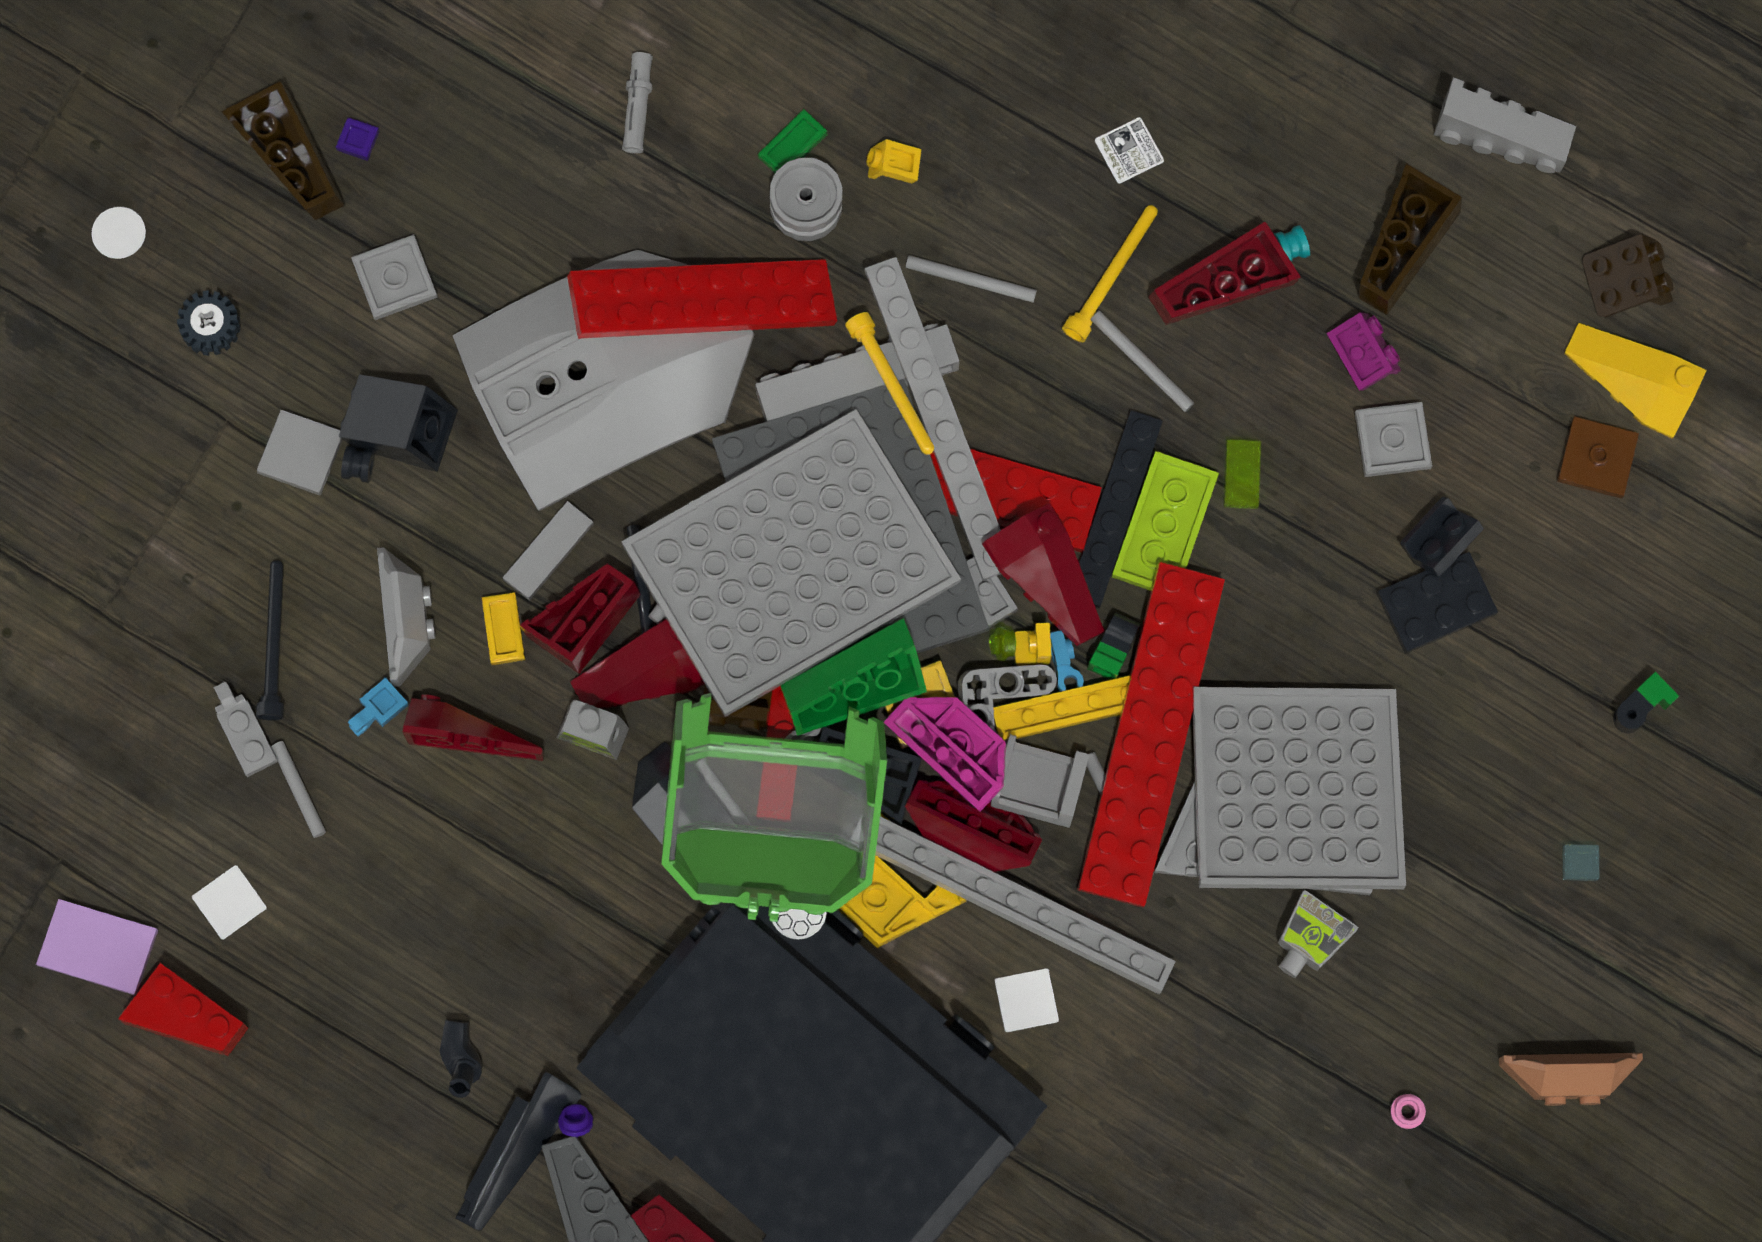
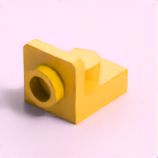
M888 139L878 143L870 149L867 156L868 178L876 179L883 175L911 184L918 180L921 149Z
M1036 623L1034 631H1017L1014 633L1015 663L1017 666L1050 664L1052 656L1050 623Z

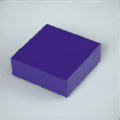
M347 117L336 145L337 151L368 161L378 137L379 128Z

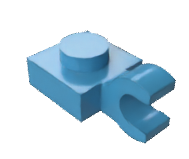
M1062 631L1050 633L1051 655L1055 672H1057L1058 676L1057 687L1059 691H1066L1064 680L1067 678L1075 679L1078 688L1083 687L1084 680L1082 674L1070 666V659L1075 658L1071 640L1065 639Z
M384 678L359 699L365 708L348 721L349 728L359 737L375 720L383 727L408 706V702Z

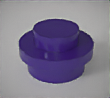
M579 1104L569 1105L563 1109L558 1119L559 1129L563 1134L571 1137L585 1135L593 1127V1117L586 1107Z

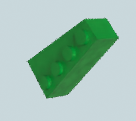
M904 618L780 685L797 736L846 720L849 706L859 710V715L927 692L916 648Z

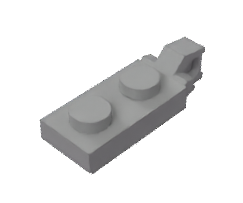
M227 682L214 687L222 703L215 707L218 714L216 716L245 775L249 777L277 763L278 761L249 702L245 700L242 694L234 697Z

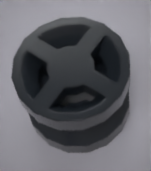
M346 446L342 460L341 478L349 480L355 477L359 478L361 482L369 483L374 468L375 451L371 449H366L364 452L357 451L353 446Z

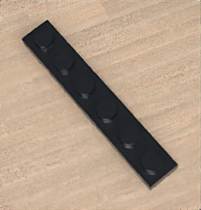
M1132 410L1079 563L1094 605L1098 609L1101 607L1163 420Z

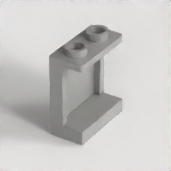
M1010 734L1006 744L1004 787L992 799L991 807L1070 828L1090 754L1076 751L1075 758L1017 743L1016 736Z

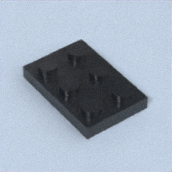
M1470 552L1458 556L1440 577L1426 570L1377 592L1380 603L1405 654L1493 617L1498 613Z

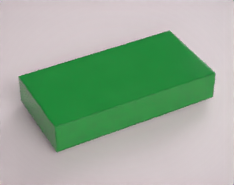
M803 109L758 153V158L770 170L776 173L787 162L804 158L827 136V130Z

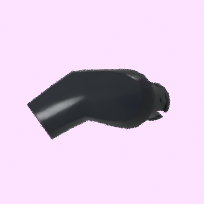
M446 1019L439 1052L442 1061L452 1076V1080L449 1083L450 1093L457 1098H463L469 1095L472 1083L480 1079L482 1063L479 1055L470 1043L469 1022L458 1019Z

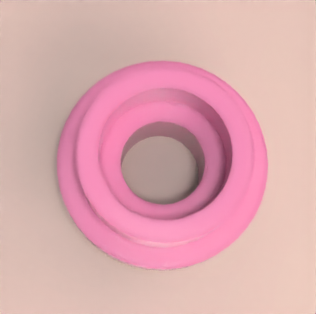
M1403 1094L1397 1097L1390 1109L1391 1118L1394 1123L1404 1129H1413L1419 1126L1424 1120L1426 1113L1422 1100L1412 1094ZM1403 1106H1410L1413 1109L1414 1114L1411 1118H1406L1402 1115L1401 1110Z

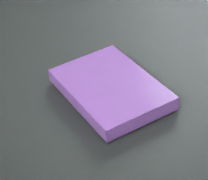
M58 899L36 965L136 996L158 930Z

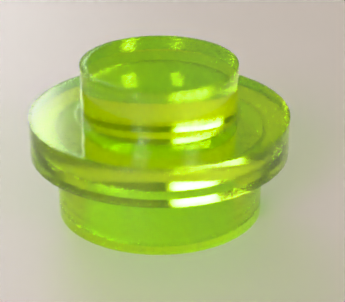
M997 627L995 634L990 636V651L996 655L999 661H1005L1007 657H1014L1016 652L1015 633L1013 630H1006L1005 627Z

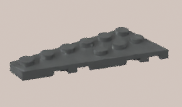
M569 1137L542 1145L569 1242H648L576 1137Z

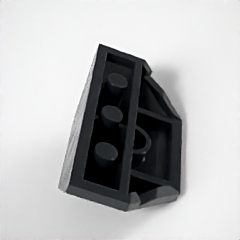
M665 742L638 762L632 803L634 812L661 845L663 844L671 747ZM685 762L684 787L677 788L673 828L695 821L734 824L727 812Z

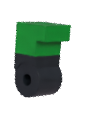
M1116 612L1094 652L1087 670L1109 680L1117 679L1131 649V644L1140 623Z
M1654 672L1616 709L1613 716L1614 725L1623 733H1634L1644 724L1647 714L1657 704L1666 710L1679 695L1657 672Z

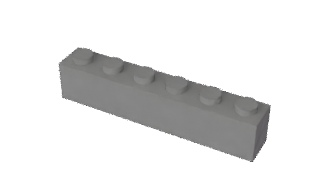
M938 324L923 327L941 375L958 371L959 358L947 324L940 327ZM889 338L887 340L888 343L879 346L897 379H904L906 386H908ZM864 345L857 348L856 353L843 356L841 353L834 354L825 358L824 363L811 366L810 363L802 364L793 368L792 373L782 376L778 373L769 374L762 377L760 383L755 384L756 395L765 422L885 385Z

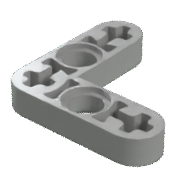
M1047 665L969 670L964 672L958 680V697L971 711L975 709L981 710L985 714V723L995 732L993 699L1049 694L1056 686L1057 677L1054 670ZM1039 670L1041 676H1047V683L1042 684L1041 690L1039 684H1024V678L1037 677ZM1004 673L1012 674L1016 680V685L1011 692H1005L1000 688L999 679ZM973 675H975L976 681H982V688L976 690L977 699H984V704L968 705L967 700H975L973 689L967 688V682L973 681Z

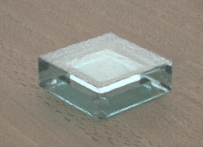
M1564 845L1563 880L1598 881L1599 845Z

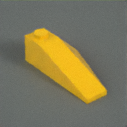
M1578 323L1564 352L1592 380H1597L1607 389L1615 401L1621 402L1631 411L1639 423L1672 439L1707 371L1675 355Z

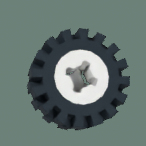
M203 291L202 296H198L195 293L192 295L193 300L189 301L186 299L183 302L184 309L179 308L178 315L180 318L177 319V325L187 346H190L194 352L202 351L203 355L209 356L210 352H214L215 355L221 354L220 349L223 348L226 351L231 348L230 343H236L238 339L236 334L240 333L241 329L239 315L230 299L226 296L223 298L216 291H214L213 295L209 291Z

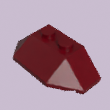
M919 780L905 806L925 839L993 872L1030 866L1043 840L1038 833L1034 832L1032 826L1023 815L991 807L992 800L980 812L946 781L928 783L925 780Z

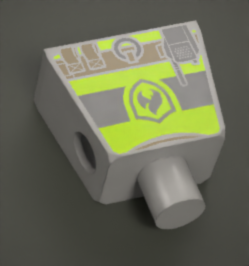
M573 700L568 706L556 738L617 760L629 727L616 714Z
M1304 890L1298 898L1278 941V944L1288 951L1279 968L1293 978L1297 977L1305 964L1318 971L1353 936L1359 927Z

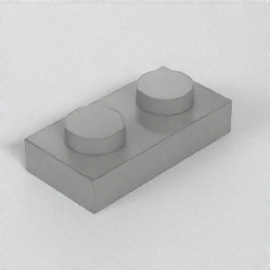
M974 557L966 561L989 628L1017 612V606L999 578L995 576L982 581Z

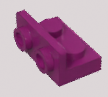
M1358 313L1327 333L1359 391H1364L1389 374H1397L1401 371L1398 365L1400 357L1391 344L1387 345L1381 335L1384 333L1381 323L1375 316L1371 317L1366 313Z

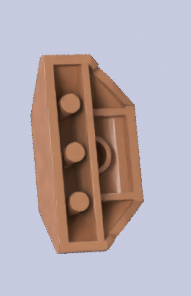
M1642 1053L1503 1055L1499 1058V1066L1535 1100H1545V1105L1547 1106L1566 1105V1099H1579L1580 1105L1601 1104L1600 1099L1608 1097L1643 1060Z

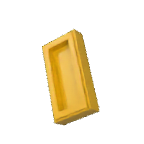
M515 592L481 597L491 665L524 661L525 655Z

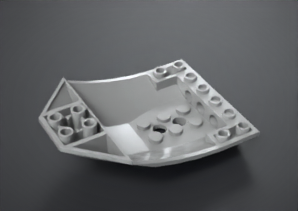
M634 250L602 261L584 270L691 265L644 251ZM566 277L454 334L453 338L472 388L502 449L538 511H541L629 464L695 434L726 423L755 334L753 330L578 339L569 284ZM575 362H583L586 365L587 373L581 380H572L569 376V368ZM545 378H553L556 383L554 391L551 394L542 395L539 391L541 381Z

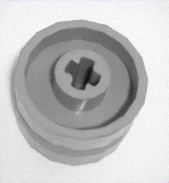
M798 158L787 162L776 171L770 184V212L775 225L784 235L798 241H813L825 237L836 227L842 215V185L838 174L827 163L815 158Z

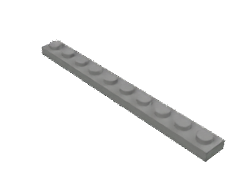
M897 257L866 267L865 274L923 426L934 445V455L982 581L1001 575L982 545L985 540L1001 531Z
M868 810L865 811L851 839L852 842L863 847ZM880 817L876 856L1157 994L1162 992L1175 964L1174 960Z

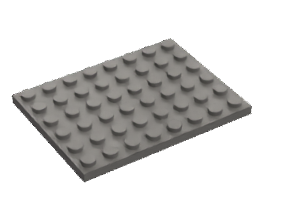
M857 409L621 541L623 548L725 717L961 582L960 576Z

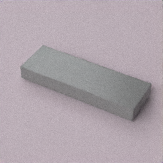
M567 501L503 576V580L530 601L594 525L593 521Z

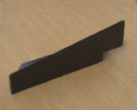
M545 1072L530 1103L518 1096L516 1097L465 1193V1201L455 1219L478 1231L485 1227L541 1152L542 1145H546L559 1128L558 1119L563 1109L569 1105L577 1104L580 1100L581 1093L578 1090Z

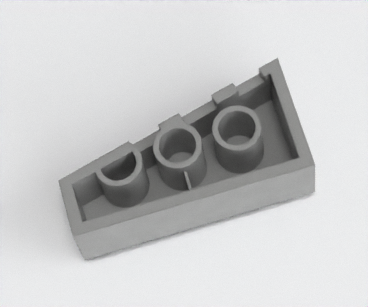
M1453 77L1442 105L1434 132L1435 136H1439L1442 141L1448 144L1457 145L1462 143L1472 146V149L1478 153L1491 154L1492 152L1502 155L1505 160L1512 163L1521 164L1526 162L1536 165L1538 170L1545 173L1561 172L1567 160L1576 126L1539 111H1534L1531 115L1527 114L1521 104L1512 100L1501 103L1490 97L1491 92L1482 88L1472 92L1463 88L1464 81Z

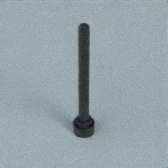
M273 560L270 564L264 696L260 697V702L256 705V718L268 721L282 720L284 716V704L281 703V697L278 696L283 563L280 560Z

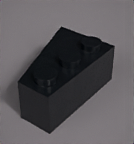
M823 727L819 742L844 744L845 733ZM886 747L887 766L881 813L897 825L902 826L907 810L905 806L913 792L922 764V758ZM819 767L867 802L865 780L841 769Z

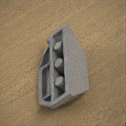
M383 547L377 548L389 673L392 685L398 687L403 684L431 650L430 639H436L433 618L427 619L426 606H432L430 586H424L421 576Z

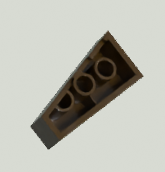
M281 81L221 111L315 221L345 206L290 92Z
M1406 163L1387 217L1381 227L1377 243L1373 248L1361 279L1359 299L1388 315L1461 213L1462 197Z

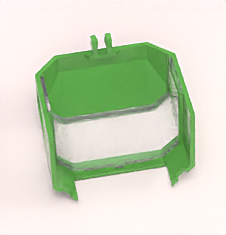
M711 693L701 695L700 702L694 704L688 699L677 701L664 820L662 865L693 900H700V902L707 905H717L720 902L734 903L738 907L748 908L747 917L750 920H756L759 906L769 907V920L777 922L779 911L785 912L790 909L804 910L812 915H821L825 912L833 913L872 884L887 766L883 721L874 717L869 718L868 721L859 718V710L849 706L844 744L710 732L708 731Z

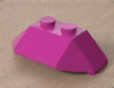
M911 697L905 699L884 721L905 744L980 812L1004 787L1006 742L957 697Z

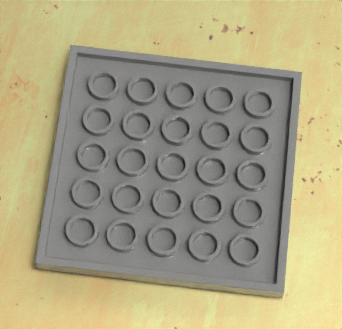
M1193 687V739L1199 888L1404 889L1406 887L1396 689Z

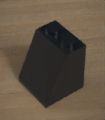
M359 374L356 386L351 393L349 407L341 422V430L338 437L356 449L362 451L371 449L375 451L376 455L438 472L458 409L427 386Z

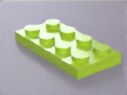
M1155 451L1112 578L1151 591L1159 562L1186 569L1219 473Z

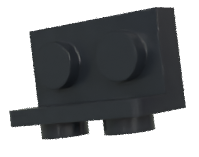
M1443 496L1403 538L1400 544L1415 565L1440 577L1484 528L1477 519L1458 511L1451 500Z

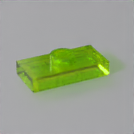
M1227 440L1224 507L1258 509L1261 441Z

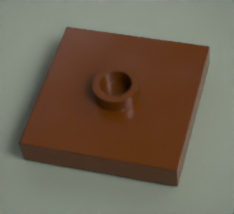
M1574 416L1557 482L1622 499L1625 494L1639 433Z

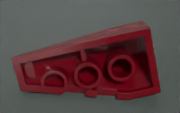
M1050 503L1024 515L982 543L998 571L1007 580L1012 578L1025 590L1023 595L1030 602L1035 600L1047 611L1048 619L1076 646L1104 632L1068 532Z
M421 695L420 699L411 698L402 731L409 745L544 761L545 754L543 748L446 702H441V698L438 696Z

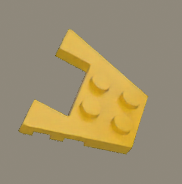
M882 813L880 814V817L887 819ZM875 855L872 884L837 910L854 923V926L874 946L879 948L967 902V900L939 886L926 898H923Z

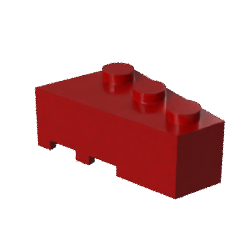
M161 963L118 1018L125 1025L153 1032L157 1035L182 1041L186 1044L225 1056H229L249 1029L243 1022Z

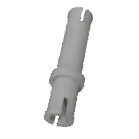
M644 52L632 53L630 80L626 82L628 103L622 150L628 153L643 152L648 94L652 92L650 72L653 56Z

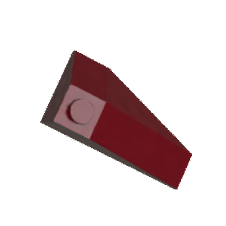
M667 619L570 681L581 702L600 709L626 705L628 702L658 699L660 696L675 693H689L705 685Z

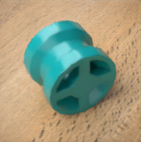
M1300 225L1292 227L1291 231L1287 233L1281 231L1274 233V236L1291 262L1296 257L1306 258L1310 256L1308 240Z

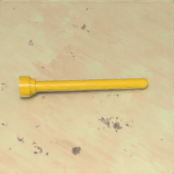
M1149 205L1145 208L1079 313L1076 312L1074 316H1069L1062 330L1072 339L1078 342H1085L1092 331L1090 327L1092 325L1091 318L1157 216L1158 210L1155 206Z
M863 312L855 315L845 324L852 338H856L858 342L863 343L921 451L926 455L933 453L934 445L873 336L875 334V323L870 314Z

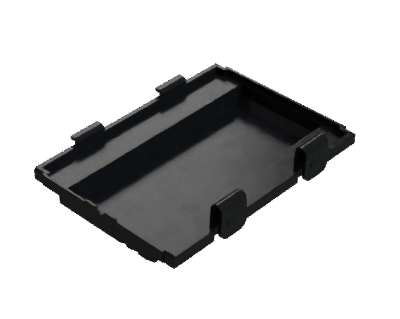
M723 902L713 905L589 1049L587 1056L576 1069L633 1117L636 1122L632 1127L670 1161L677 1156L767 1235L762 1240L763 1242H936L1037 1123L1036 1120L1048 1106L993 1058L988 1056L995 1047L968 1021L965 1022L955 1013L952 1017L954 1019L953 1023L947 1027L945 1025L947 1019L859 944L864 934L840 911L826 912L824 924L814 935L805 939H792L781 934L773 922L769 920V907L759 906L756 920H750L747 917L748 908H741L734 903Z

